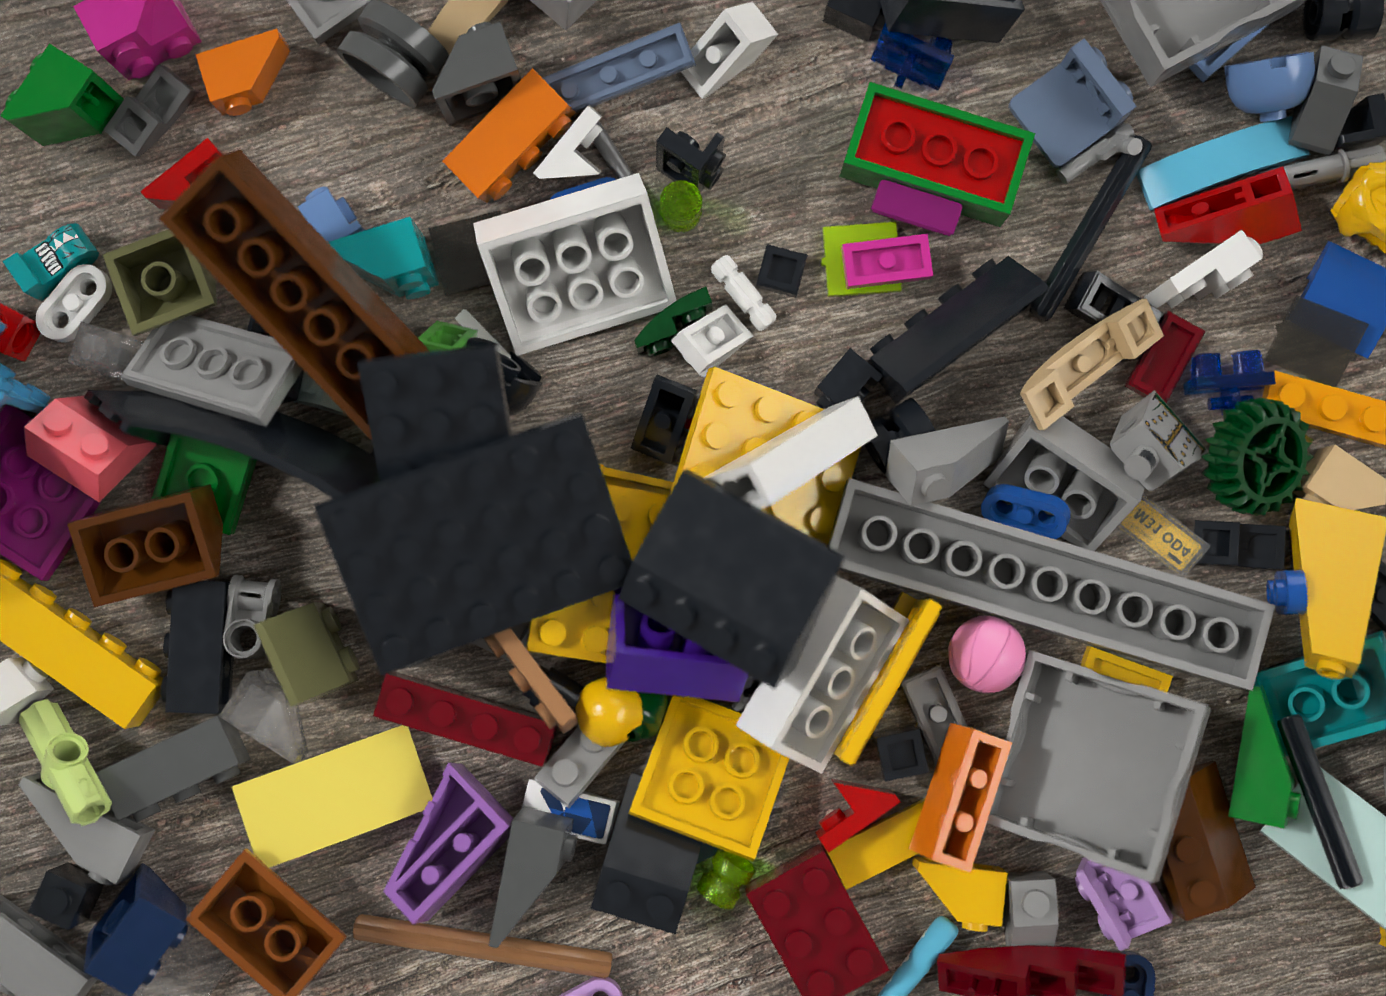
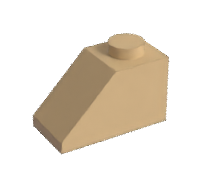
M1337 445L1327 446L1316 451L1314 458L1306 466V470L1311 475L1303 476L1300 481L1303 490L1293 492L1304 500L1351 510L1386 505V479Z

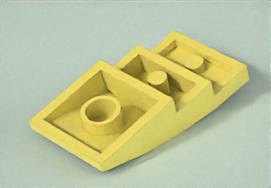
M403 725L231 787L253 854L269 868L425 810L428 802L433 799L409 728Z

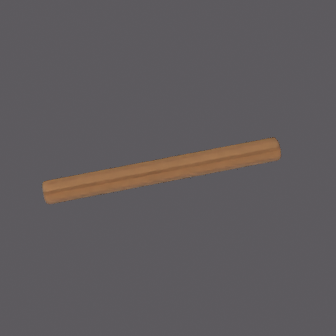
M365 914L356 917L353 927V938L355 940L600 978L609 977L613 960L610 952L508 936L498 948L489 947L491 934L423 923L412 924L410 921Z

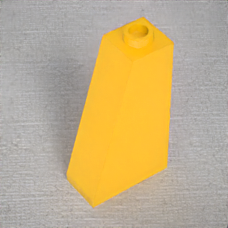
M1296 498L1290 515L1289 531L1294 570H1303L1307 582L1306 614L1299 615L1305 667L1315 669L1319 675L1330 679L1352 678L1361 660L1386 534V517Z

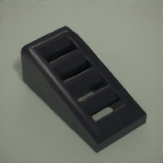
M1090 271L1081 274L1064 305V309L1094 326L1121 310L1124 305L1129 306L1141 300V298L1099 271ZM1109 296L1112 300L1106 312L1102 314L1100 311ZM1150 305L1159 324L1164 313Z

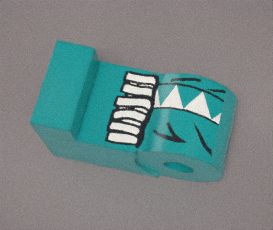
M71 223L56 229L46 240L24 254L16 252L2 262L24 293L43 301L71 269L78 265L93 264L99 257V252L81 226L77 223Z

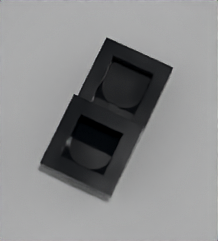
M1195 520L1194 541L1201 548L1193 556L1192 563L1284 570L1286 526Z

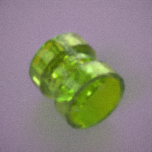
M677 180L671 182L663 189L660 195V215L663 223L669 229L675 232L690 231L698 225L702 217V196L700 190L688 181Z
M718 848L712 858V869L710 872L703 873L696 887L699 893L709 902L720 908L732 910L740 899L741 887L750 883L756 873V869L749 860Z

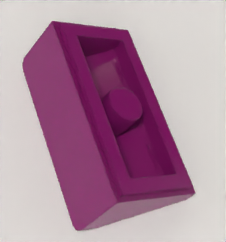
M881 180L870 210L873 213L951 236L954 235L962 211V205L958 202L901 184Z

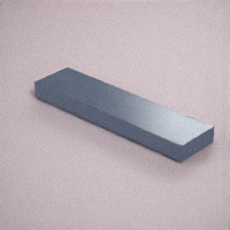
M679 22L543 77V79L575 112L585 109L588 105L594 107L694 67L696 63L682 25Z

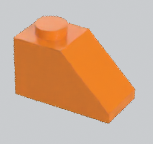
M276 28L195 54L210 103L222 115L227 114L230 116L245 114L252 109V106L263 103L288 57L290 49L288 43Z

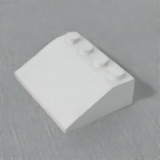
M639 173L473 223L477 246L516 356L659 313L677 301L648 194Z

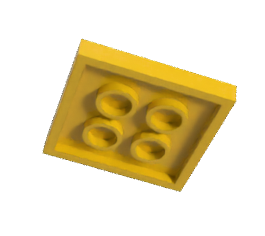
M673 695L628 814L747 860L754 861L789 757L772 750L737 727L736 724L742 713L702 698Z

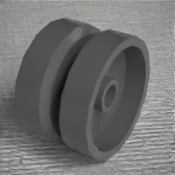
M370 0L358 18L364 33L349 31L336 52L351 69L374 87L398 102L414 108L428 90L422 75L433 77L438 75L449 57L448 52L434 36L409 16L380 0Z

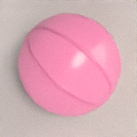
M995 616L974 617L964 622L950 639L948 646L949 665L956 679L967 688L980 693L1000 692L1010 687L1021 675L1026 662L1025 644L1018 630L1006 620Z

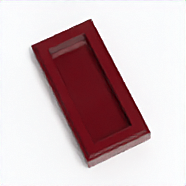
M1170 311L1165 312L1159 322L1164 336L1141 354L1124 387L1144 398L1155 390L1166 404L1206 332Z

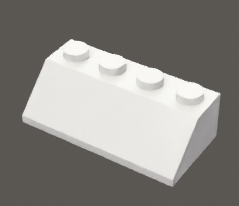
M837 576L795 669L776 689L760 682L736 726L772 750L822 774L909 619L862 588Z

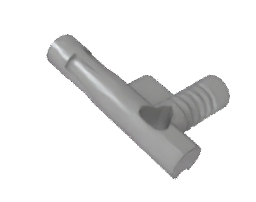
M1124 122L1056 171L1057 175L1064 184H1067L1098 161L1107 160L1117 152L1129 155L1139 154L1143 146L1142 141L1132 137L1135 135L1133 128L1129 123L1125 124Z

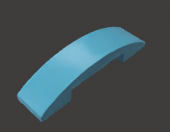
M1293 116L1268 121L1226 134L1139 169L1136 175L1149 210L1152 211L1155 208L1188 198L1196 192L1266 168L1267 170L1309 156L1308 149L1288 144Z

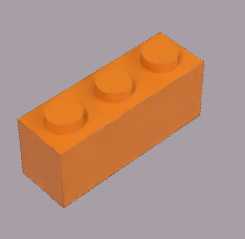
M532 68L442 162L478 199L486 203L491 199L496 201L511 188L513 183L510 179L521 168L527 170L539 160L542 155L540 149L551 138L554 140L560 138L572 125L570 118L576 112Z
M950 722L909 847L910 850L931 860L971 873L1011 749V742Z

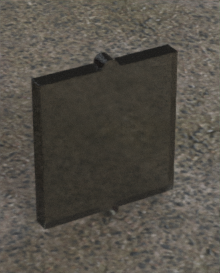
M500 210L428 228L436 257L432 263L439 269L446 297L491 285L477 246L473 223L502 215Z
M1296 295L1283 322L1278 323L1275 327L1278 332L1264 360L1322 384L1337 387L1349 362L1357 358L1354 352L1369 324Z

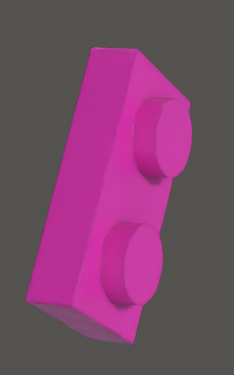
M928 234L847 243L841 246L846 289L927 280L933 277Z

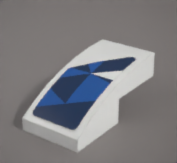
M529 779L522 807L574 818L571 834L577 835L578 839L609 845L620 801L584 791L573 805L567 808L539 785L535 779Z

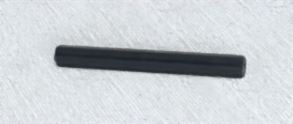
M1134 135L1132 137L1142 141L1141 152L1137 155L1120 154L1045 281L1049 289L1029 308V312L1034 317L1047 322L1054 315L1152 149V144L1149 140L1144 139L1142 136Z

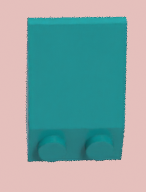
M1382 631L1365 636L1360 664L1352 678L1330 679L1323 677L1315 669L1305 667L1304 656L1257 672L1254 684L1264 686L1276 725L1277 720L1280 718L1299 714L1303 719L1314 749L1386 729V639ZM1280 735V738H1281V741H1282V744H1283V747H1284L1286 756H1288V753H1287V751H1286V748H1285V745H1284V743H1283L1282 737H1281V735Z

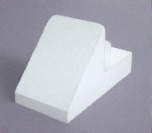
M588 105L533 174L539 179L599 175L601 171L579 153L576 148L581 144L587 149L603 130L597 125L602 116Z
M725 304L681 330L671 342L697 373L705 377L709 368L718 367L747 343L753 335Z

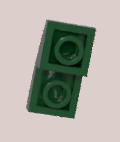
M707 287L698 289L678 299L656 315L634 340L638 355L647 352L649 357H654L673 349L671 340L678 334L674 324L682 322L683 327L689 326L705 317L706 312L712 311V300Z

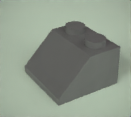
M500 21L494 24L490 22L476 24L469 28L466 34L460 35L441 71L432 92L448 126L490 112L521 80Z

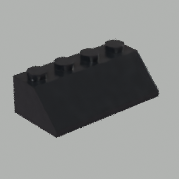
M1009 256L998 264L992 258L972 273L976 280L962 289L958 283L941 295L938 300L942 305L928 314L925 309H922L904 323L908 329L896 339L891 334H888L870 348L873 356L870 357L868 363L883 375L879 383L897 405L1032 305L1049 289L1045 281Z

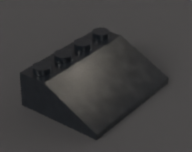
M685 469L637 552L618 599L771 688L776 689L795 669L846 556L696 473Z

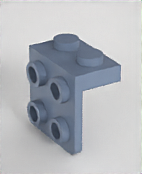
M1085 38L1070 48L1059 65L1014 96L1009 103L1010 112L1024 130L1035 133L1033 142L1055 168L1064 166L1119 126L1137 107L1133 102V95L1124 82L1115 79L1107 68V61L1102 52L1096 47H1091Z

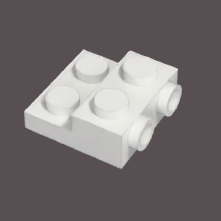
M1241 230L1144 297L1156 309L1166 302L1172 309L1192 295H1195L1199 301L1212 293L1217 299L1253 276L1249 268L1263 259L1262 249L1253 238L1247 237L1243 230Z

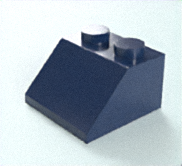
M141 863L90 930L87 940L84 972L127 996H132L141 984L147 986L153 980L161 966L160 958L169 947L175 949L181 943L189 928L185 920L187 917V906L144 863Z

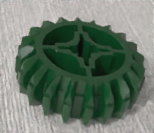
M1251 398L1249 401L1236 402L1234 409L1223 410L1224 422L1212 423L1215 434L1213 437L1205 439L1210 444L1208 453L1201 456L1208 462V466L1201 474L1210 479L1206 489L1216 494V501L1232 508V511L1255 516H1265L1267 512L1272 511L1279 512L1281 504L1292 503V492L1303 490L1300 483L1302 477L1311 475L1306 470L1307 461L1314 458V456L1308 453V447L1314 440L1305 435L1309 424L1300 420V412L1289 408V405L1284 404L1282 401L1265 398Z

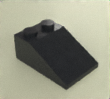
M631 772L590 909L676 935L702 842L628 814L643 776Z

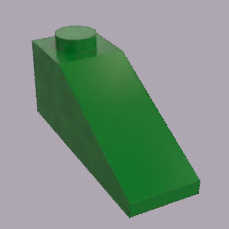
M1254 684L1253 690H1249L1229 817L1285 829L1289 818L1295 820L1298 818L1301 793L1293 792L1295 780L1264 686Z

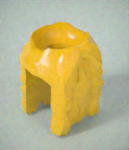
M1386 161L1369 163V165L1358 168L1330 210L1338 223L1339 232L1343 236L1351 237L1357 234L1360 238H1365L1370 245L1377 246L1383 253H1386Z

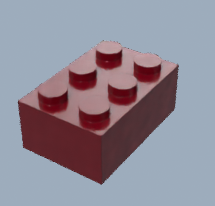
M820 843L744 885L747 898L801 996H845L890 970Z

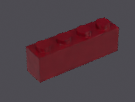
M398 672L386 673L373 717L543 767L548 762L558 729L557 724L549 729L539 714Z

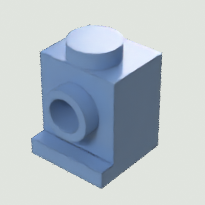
M326 186L313 190L306 196V202L298 206L305 219L327 242L365 230L356 220L357 217L345 198L341 197L336 200Z

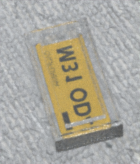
M1144 493L1140 502L1116 527L1173 573L1183 578L1211 547V545Z

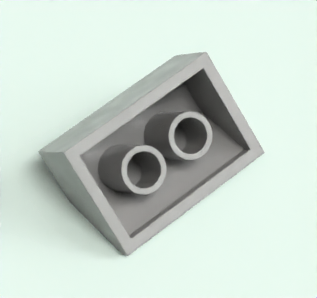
M1030 415L1019 428L983 483L989 489L998 484H1009L1059 497L1068 505L1071 513L1066 531L1061 537L1075 546L1095 551L1140 502L1145 489L1139 480L1132 479L1127 475L1124 463L1110 447L1063 416L1045 430H1038ZM1044 511L1048 515H1053L1050 512Z

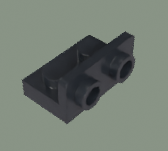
M666 127L656 140V170L695 197H698L704 187L711 190L724 171L721 165L726 157V154L723 153L725 137L717 132L702 152L699 150L700 146L697 141L690 135L682 131L676 134Z

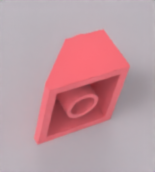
M84 396L56 398L24 427L27 456L97 502H100L156 446V443L124 433L119 428L122 421L116 424L109 420L98 410V406L88 402Z

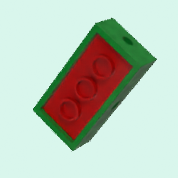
M869 82L839 177L876 189L881 180L901 184L958 202L962 205L960 215L1001 227L1011 214L1035 133Z

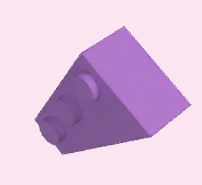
M448 762L442 774L444 777L432 801L428 802L423 812L424 817L413 838L408 841L383 891L412 924L429 921L510 836L513 817L472 773L460 763Z

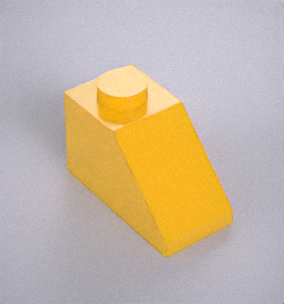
M913 856L912 865L958 922H962V928L987 932L989 925L1002 927L1007 872L1001 867L974 863L970 873L927 857Z

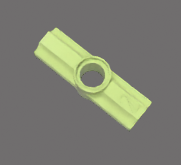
M49 699L33 702L28 709L20 713L19 723L42 765L40 773L42 782L47 787L55 790L71 823L85 826L97 822L102 815L110 811L112 802L87 758L89 751L88 743L83 737L73 732L58 703L50 702Z

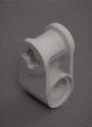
M234 575L232 577L227 594L228 609L223 634V645L232 656L243 659H259L266 655L254 625L277 615L281 601V582L279 579L272 578L269 582L245 580L243 575ZM248 595H261V598L248 597ZM251 627L256 633L257 641L252 649L246 651L240 644V637L246 629Z

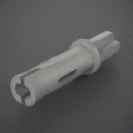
M1373 145L1346 152L1343 149H1336L1332 155L1301 161L1283 167L1292 190L1334 180L1344 183L1361 166L1386 161V152H1384L1381 145ZM1269 169V170L1257 172V173H1255V175H1258V174H1261V173H1264V172H1267V171H1270V170H1273V169ZM1308 172L1306 176L1294 178L1295 174Z

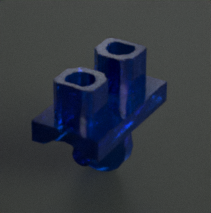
M885 23L870 59L883 65L884 69L898 75L894 87L902 90L908 79L921 86L924 84L939 91L955 56L951 54L953 43L947 38L932 36L929 43H926L914 37V34L888 32Z
M1248 350L1232 354L1234 374L1222 375L1220 353L1198 354L1192 357V379L1183 383L1184 395L1221 393L1220 397L1208 398L1207 405L1209 410H1221L1223 415V410L1234 409L1236 402L1254 399L1253 395H1240L1241 391L1262 390L1264 386L1275 385V372H1265L1260 350Z

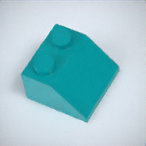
M411 217L328 242L361 278L398 297L405 296L406 299L420 298L428 295L431 292V287L440 285L426 239Z

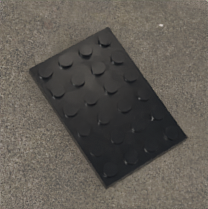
M580 411L316 504L314 508L381 675L621 588L633 562L583 414Z

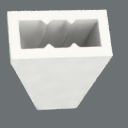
M857 396L824 409L703 478L760 509L774 504L878 435L869 419L868 413Z

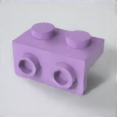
M1085 857L1082 858L1076 871V886L1086 901L1091 900L1099 914L1097 916L1098 924L1104 936L1108 940L1113 939L1120 951L1129 948L1132 938L1172 922L1173 914L1155 883L1095 863Z

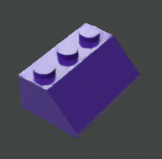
M622 587L613 591L606 652V689L740 701L749 674L618 599Z

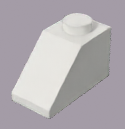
M753 2L724 9L691 49L696 66L681 71V73L702 99L706 98L754 63L777 37L778 33Z
M23 657L7 658L0 663V726L17 723L21 712L28 709L33 702L41 701L54 690L52 685L46 680L48 675Z

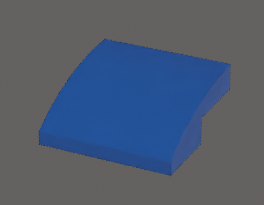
M1328 241L1306 278L1309 280V283L1287 319L1368 359L1386 328V268Z

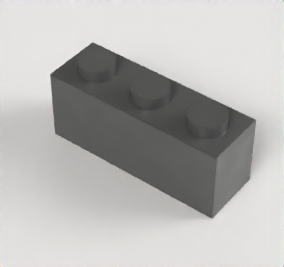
M227 713L206 720L96 772L112 802L111 808L117 821L133 816L137 823L161 812L158 804L173 797L176 804L201 793L198 785L211 778L214 779L217 785L241 774L238 766L250 761L251 758L231 714Z

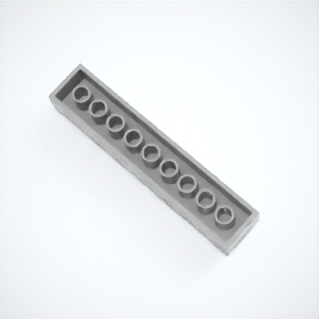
M850 478L844 486L827 545L846 556L840 571L1235 689L1253 690L1275 605L931 502L910 506L900 493Z

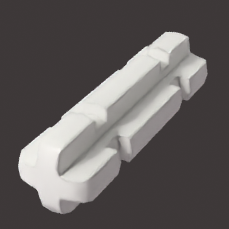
M725 255L719 258L711 266L713 275L720 283H725V290L744 314H750L749 320L757 330L762 331L768 328L776 320V313L768 303L765 305L762 303L763 297L743 272L738 273V266L730 256Z

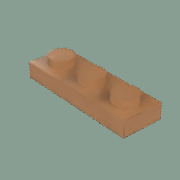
M511 628L483 638L497 658L505 654L514 668L508 673L523 693L531 689L540 701L534 708L549 729L557 724L563 734H565L578 724L574 712Z

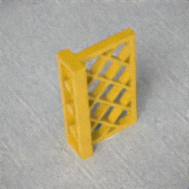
M900 592L892 609L909 619L834 752L841 760L850 765L856 764L940 616L941 613L939 611L942 607L940 604L931 599H915L904 592Z

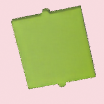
M896 222L822 228L824 258L821 260V266L825 267L828 297L902 291V283L846 289L841 252L842 244L898 237Z

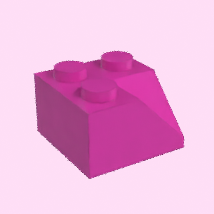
M84 0L73 6L97 52L128 81L151 74L158 64L170 58L183 57L192 50L193 46L202 42L180 0Z

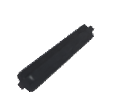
M1299 714L1280 718L1277 720V727L1337 887L1339 889L1357 887L1363 883V877L1303 719Z

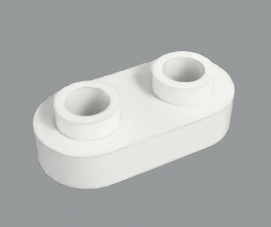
M88 264L78 265L71 269L38 308L36 313L38 330L45 337L57 342H69L76 339L110 299L112 282L109 276L97 267ZM95 282L97 286L96 291L92 295L87 296V286ZM68 315L69 322L67 326L60 328V318Z

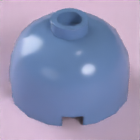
M1314 52L1277 56L1224 66L1226 86L1233 104L1244 113L1259 114L1260 122L1287 118L1286 109L1300 105L1307 98L1315 75Z

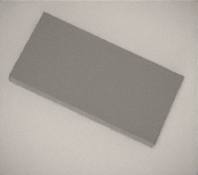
M189 315L153 329L120 377L129 386L267 426L299 376L302 368L273 337Z

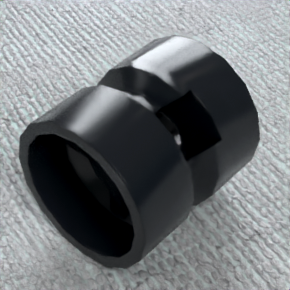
M1306 0L1303 9L1304 33L1310 41L1336 40L1340 35L1345 40L1372 39L1376 36L1382 24L1384 0Z
M910 397L889 411L888 419L879 416L871 421L878 436L864 444L875 464L885 475L891 440L936 430L921 406Z

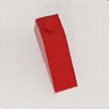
M1283 166L1154 209L1163 242L1221 244L1243 230L1247 237L1253 238L1260 245L1302 231L1294 194Z

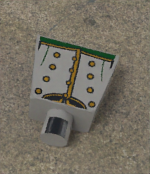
M1155 390L1121 416L1110 442L1112 451L1124 463L1127 475L1132 479L1139 480L1150 492L1181 474L1202 459V455L1209 452Z

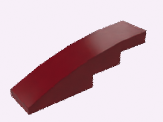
M1037 945L984 947L939 954L937 959L939 991L963 996H1076L1077 990H1084L1110 996H1124L1126 954L1079 947Z

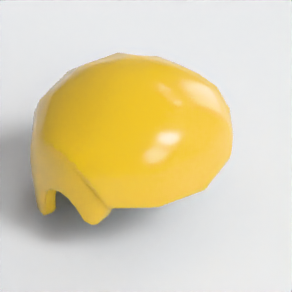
M606 677L589 683L583 688L578 698L575 715L580 730L592 743L601 747H613L629 740L628 734L641 725L643 720L642 702L638 692L606 689Z

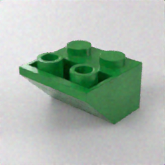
M49 43L44 52L38 54L32 61L30 72L19 89L14 90L8 96L5 109L0 116L40 145L48 146L101 134L124 101V98L93 70Z

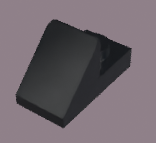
M657 374L630 449L670 464L686 422L694 408L697 390Z

